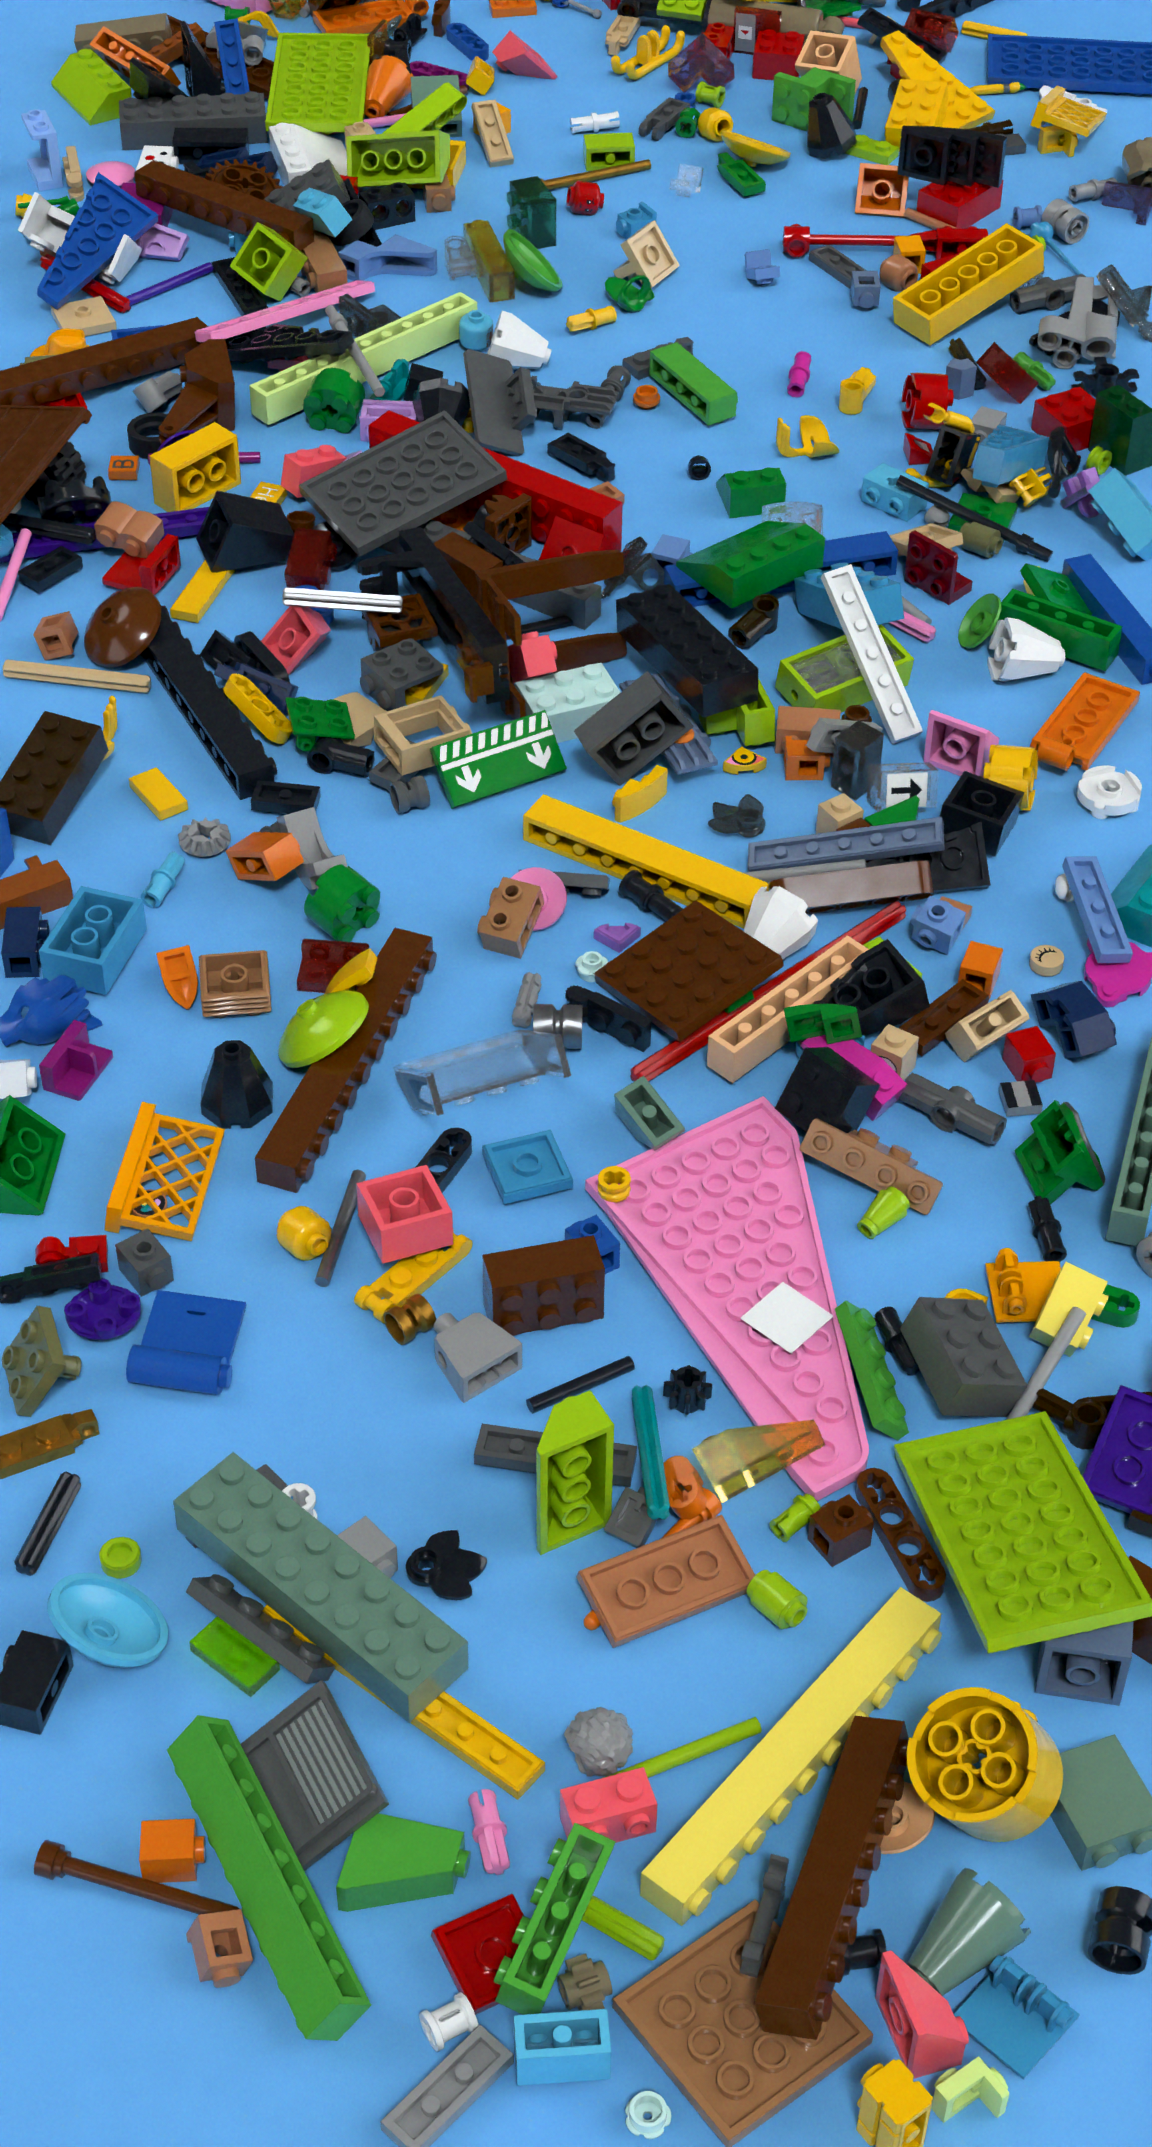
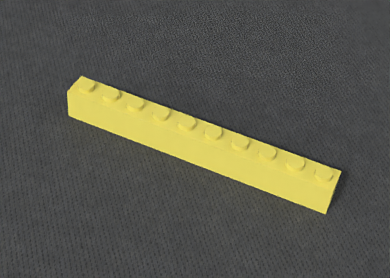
M900 1587L641 1872L640 1896L680 1926H683L693 1914L699 1916L708 1906L712 1897L711 1893L720 1883L722 1885L728 1884L734 1877L740 1860L747 1853L752 1855L760 1848L765 1839L766 1831L773 1823L779 1825L784 1821L791 1810L793 1800L800 1793L806 1795L812 1789L818 1778V1772L824 1765L831 1766L836 1762L842 1753L854 1717H869L876 1707L882 1709L891 1698L894 1690L893 1687L900 1679L905 1682L911 1677L917 1667L918 1659L923 1653L930 1654L934 1651L942 1637V1633L939 1632L942 1613Z

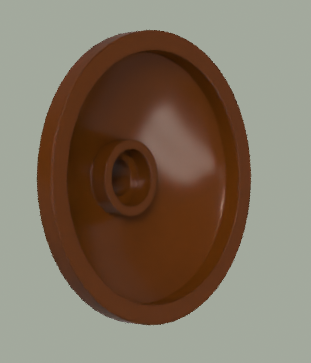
M130 587L119 590L103 600L92 613L86 626L84 648L87 656L101 667L113 668L124 665L140 655L151 643L160 625L161 605L158 598L146 588Z

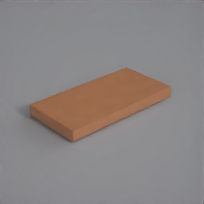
M719 1515L580 1570L576 1578L612 1647L615 1648L747 1594V1587L755 1574L724 1517Z

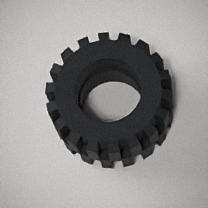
M66 442L26 492L25 497L29 501L32 500L35 505H38V497H45V485L49 480L57 481L60 487L68 486L76 478L85 484L84 479L87 478V472L84 469L86 466L81 460L82 456L79 451L75 450L71 442Z

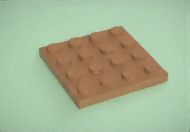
M756 1899L614 1997L612 2008L725 2147H732L869 2046L873 2040V2033L834 1989L831 1995V2015L827 2022H822L817 2040L763 2031L754 2002L780 1927L773 1920L758 1978L741 1974L740 1968L743 1962L741 1955L745 1942L749 1939L759 1907Z

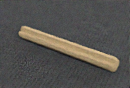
M10 659L5 660L2 669L3 675L6 678L137 693H149L151 688V677L141 674Z

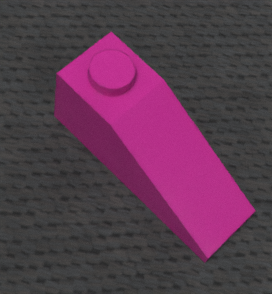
M826 1035L808 1038L800 1045L803 1049L829 1047L880 1084L866 1112V1115L872 1121L897 1102L907 1086V1083L884 1059L853 1039L827 1044Z

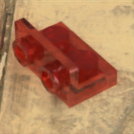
M303 939L301 944L302 960L297 977V991L325 993L335 974L352 958L369 949V944Z

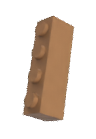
M314 230V242L301 250L308 257L301 272L303 276H307V281L310 282V289L313 288L315 293L346 284L348 281L347 269L327 234Z

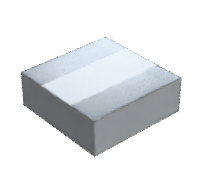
M1035 1080L1000 1083L999 1094L1007 1117L1040 1114L1042 1112L1043 1104Z

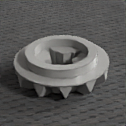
M206 817L203 821L199 822L192 819L191 825H183L182 832L178 834L180 847L186 853L199 857L216 855L224 851L231 841V835L226 824H220L219 819L208 821Z

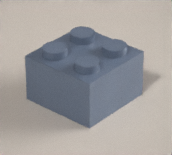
M1125 1622L1040 1642L1035 1693L1120 1706L1132 1659L1133 1622Z

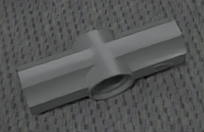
M1079 274L1058 280L1043 277L1033 286L1016 289L1010 294L1012 310L1016 314L1043 307L1049 310H1057L1064 302L1072 301L1077 277L1086 276Z
M911 1073L905 1079L907 1086L899 1100L929 1114L932 1122L942 1131L953 1132L959 1129L993 1146L1000 1140L1006 1128L1007 1119L976 1104L973 1095L965 1088L953 1086L948 1090L914 1073Z

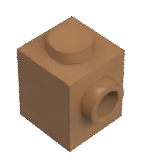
M445 174L442 183L422 184L423 201L427 213L452 211L451 201H455L454 185L450 186L447 174Z

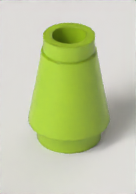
M890 1186L886 1190H880L861 1220L857 1223L859 1231L865 1237L874 1239L877 1235L907 1216V1210L910 1208L909 1200L895 1187Z

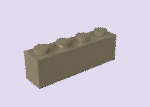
M167 13L76 25L74 43L77 52L81 49H92L89 44L104 26L145 52H148L152 47L164 42L165 39L171 38L172 30Z

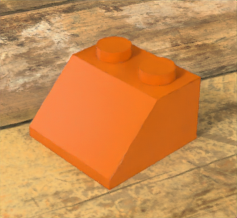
M860 163L855 214L904 218L909 177L899 175L898 166Z

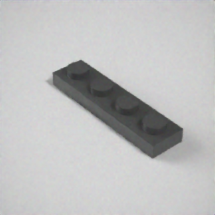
M482 1423L474 1452V1464L536 1473V1450L543 1432ZM614 1443L612 1484L631 1487L637 1457V1446Z
M213 1574L211 1577L192 1579L186 1590L187 1594L303 1682L313 1683L320 1680H329L336 1666L323 1657L324 1651L318 1646L309 1642H303L293 1634L294 1629L289 1624L273 1619L263 1612L264 1607L261 1603L252 1598L243 1597L233 1589L234 1584L230 1580Z

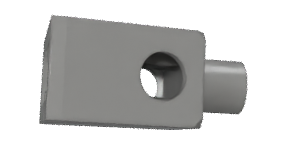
M444 1313L435 1321L434 1330L438 1333L434 1338L436 1362L463 1403L522 1369V1343L483 1314L473 1313L458 1321L451 1313Z

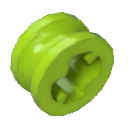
M1096 446L1087 458L1086 468L1095 467L1097 473L1102 475L1111 463L1112 453L1108 450L1103 451L1102 447Z

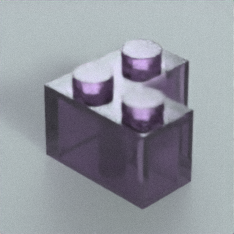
M702 33L668 63V77L683 92H686L701 77L710 86L725 87L735 78L734 64Z

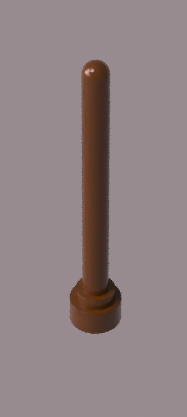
M45 1840L42 1843L34 1864V1874L53 1880L55 1877L63 1878L66 1874L198 1915L239 1909L237 1906L71 1857V1852L65 1850L63 1844Z

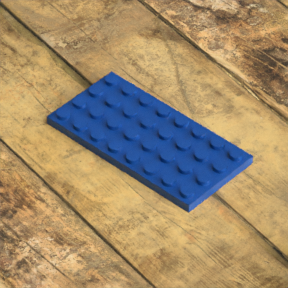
M988 34L987 85L1019 82L1026 86L1025 89H1041L1044 85L1054 89L1058 85L1066 88V92L1079 90L1088 93L1109 92L1114 95L1133 93L1137 96L1152 94V42Z

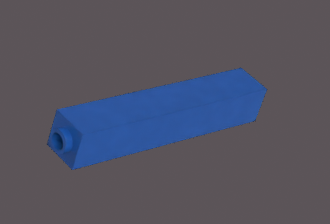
M1091 554L1064 559L1062 574L1068 576L1091 611V616L1123 626L1118 651L1120 659L1141 685L1152 683V628Z

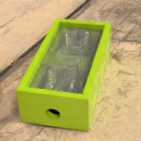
M882 624L878 625L905 687L909 683L914 658ZM845 635L780 660L775 687L793 707L841 710L842 713L849 706L861 705L873 700Z

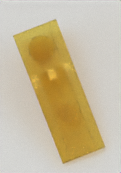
M813 1419L726 1429L717 1435L707 1437L700 1445L694 1447L692 1451L721 1503H724L825 1446V1442Z

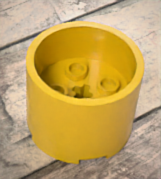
M969 1687L957 1689L940 1696L927 1707L929 1710L918 1723L913 1737H909L907 1745L909 1776L921 1799L935 1812L963 1832L984 1841H1012L1022 1838L1039 1828L1053 1812L1063 1785L1061 1757L1055 1742L1046 1730L1015 1702L986 1688ZM983 1753L987 1757L981 1759V1767L977 1769L973 1764L979 1762L978 1754Z

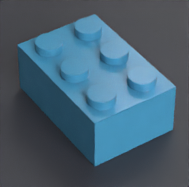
M81 886L39 950L43 979L47 978L48 981H51L58 975H66L75 979L78 988L84 987L87 991L107 995L147 930L143 899Z

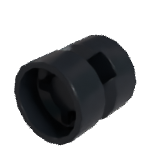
M1114 1886L1106 1888L1099 1896L1095 1915L1097 1923L1093 1925L1087 1953L1097 1966L1107 1971L1125 1975L1140 1973L1146 1967L1151 1943L1149 1937L1152 1935V1899L1145 1893L1129 1887Z

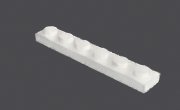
M850 564L824 573L821 576V580L891 743L895 744L920 735L923 732L852 565Z

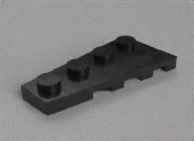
M981 822L960 831L945 834V850L875 859L866 863V867L912 861H929L934 893L983 889L991 885Z

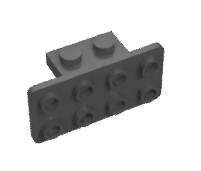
M467 349L463 353L475 441L484 448L514 456L522 455L524 453V445L521 431L537 417L530 370L520 367L513 374L512 365L508 360Z

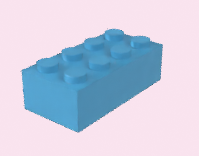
M848 563L833 564L831 569L826 571L821 569L808 570L804 572V576L794 578L798 613L842 629L821 576L826 572L847 566ZM853 567L877 625L904 619L900 583L888 579V576H878L873 571H863L861 567Z

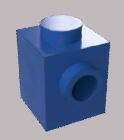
M597 1214L583 1221H577L570 1227L565 1228V1240L594 1235L605 1267V1274L620 1267V1242Z

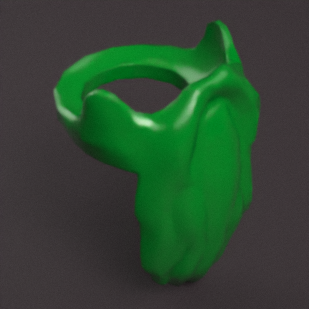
M638 275L628 281L617 277H608L605 282V290L622 309L627 311H641L645 303L655 297L650 281L644 275ZM642 280L640 290L632 285L634 281Z

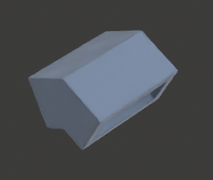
M953 358L946 366L948 389L953 390L954 399L960 400L974 395L977 366L968 358L963 360Z

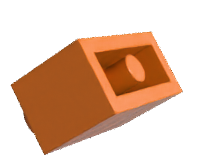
M253 832L225 851L238 880L277 881L304 862L300 853L299 843L292 833Z

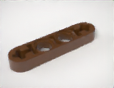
M869 1468L862 1471L857 1478L855 1494L859 1504L865 1506L871 1513L874 1521L873 1529L908 1591L922 1601H935L943 1594L946 1573L941 1562L891 1476L886 1471L878 1468ZM880 1488H881V1492H880V1499H881V1501L878 1502V1497H879V1496H878V1494L876 1493L875 1489H880ZM889 1512L895 1513L902 1518V1521L894 1525L887 1524L881 1519V1515ZM904 1543H911L916 1545L920 1552L909 1556L901 1553L898 1547ZM923 1565V1575L928 1581L934 1580V1584L929 1585L926 1580L920 1581L921 1570L919 1567Z

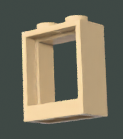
M442 695L374 715V741L402 776L435 766L430 752V748L472 734L470 726L461 720L452 705L450 706ZM437 726L444 734L415 744H410L405 736Z

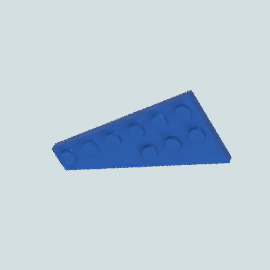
M98 172L95 183L89 189L83 206L79 208L62 246H59L52 265L48 267L37 288V296L58 310L112 262L124 234L135 242L158 222V214Z

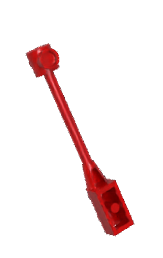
M793 224L783 228V252H788L792 257H801L805 253H809V245L894 246L895 236L900 235L810 234L809 226ZM944 226L935 230L910 234V236L920 235L925 250L933 252L935 260L965 251L988 236L987 229H978L975 226L968 228Z

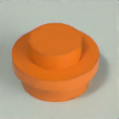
M642 385L636 389L633 395V402L642 409H651L660 403V394L656 387Z

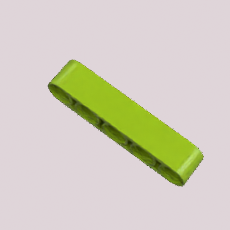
M446 82L382 134L439 130L465 108L467 97L449 82Z

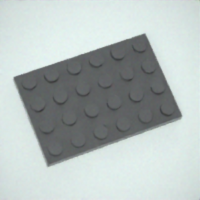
M444 410L299 485L301 495L360 557L397 538L399 531L416 528L507 480L506 470Z

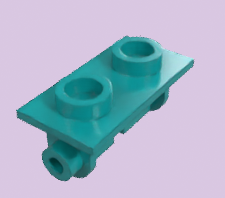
M397 359L394 362L391 372H388L380 380L385 389L384 395L377 397L373 393L370 400L399 401L404 394L409 374V363L407 360Z

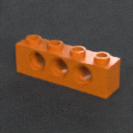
M104 26L89 44L93 51L107 65L130 78V60L134 57L152 65L177 87L181 84L169 65Z

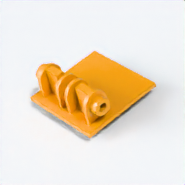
M1003 1248L998 1252L995 1263H985L996 1323L1036 1321L1061 1269L1060 1262H1018V1255L1012 1249Z

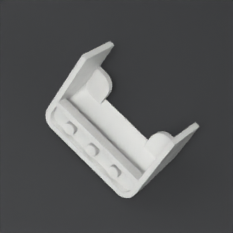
M34 192L18 231L31 241V247L42 252L46 248L56 253L59 246H62L65 235L75 216L51 205L40 194ZM124 234L112 262L99 273V278L112 285L115 281L120 283L138 260L142 248Z

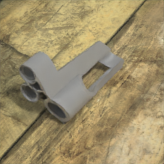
M1077 277L1069 318L1065 319L1048 315L1040 320L1038 346L1042 350L1053 351V363L1056 367L1060 369L1072 368L1076 364L1077 359L1081 357L1094 361V357L1116 358L1119 286L1116 281L1111 280L1102 285H1094V277ZM1108 298V315L1092 312L1093 301Z

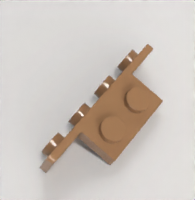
M818 1118L812 1120L800 1145L801 1152L877 1191L886 1190L890 1186L895 1187L907 1197L910 1208L924 1215L930 1213L943 1187V1183L916 1169L918 1161L910 1158L912 1155L910 1151L898 1145H892L890 1148L878 1142L880 1137L867 1129L860 1128L859 1131L853 1130L845 1133Z

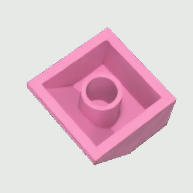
M931 710L928 718L923 762L959 776L964 771L983 777L985 763L989 762L990 746L999 745V738L989 730Z

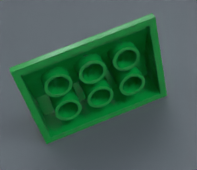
M765 521L676 561V567L730 608H735L754 599L758 595L765 594L793 581L794 578L804 576L805 571L823 567L825 537L806 523Z

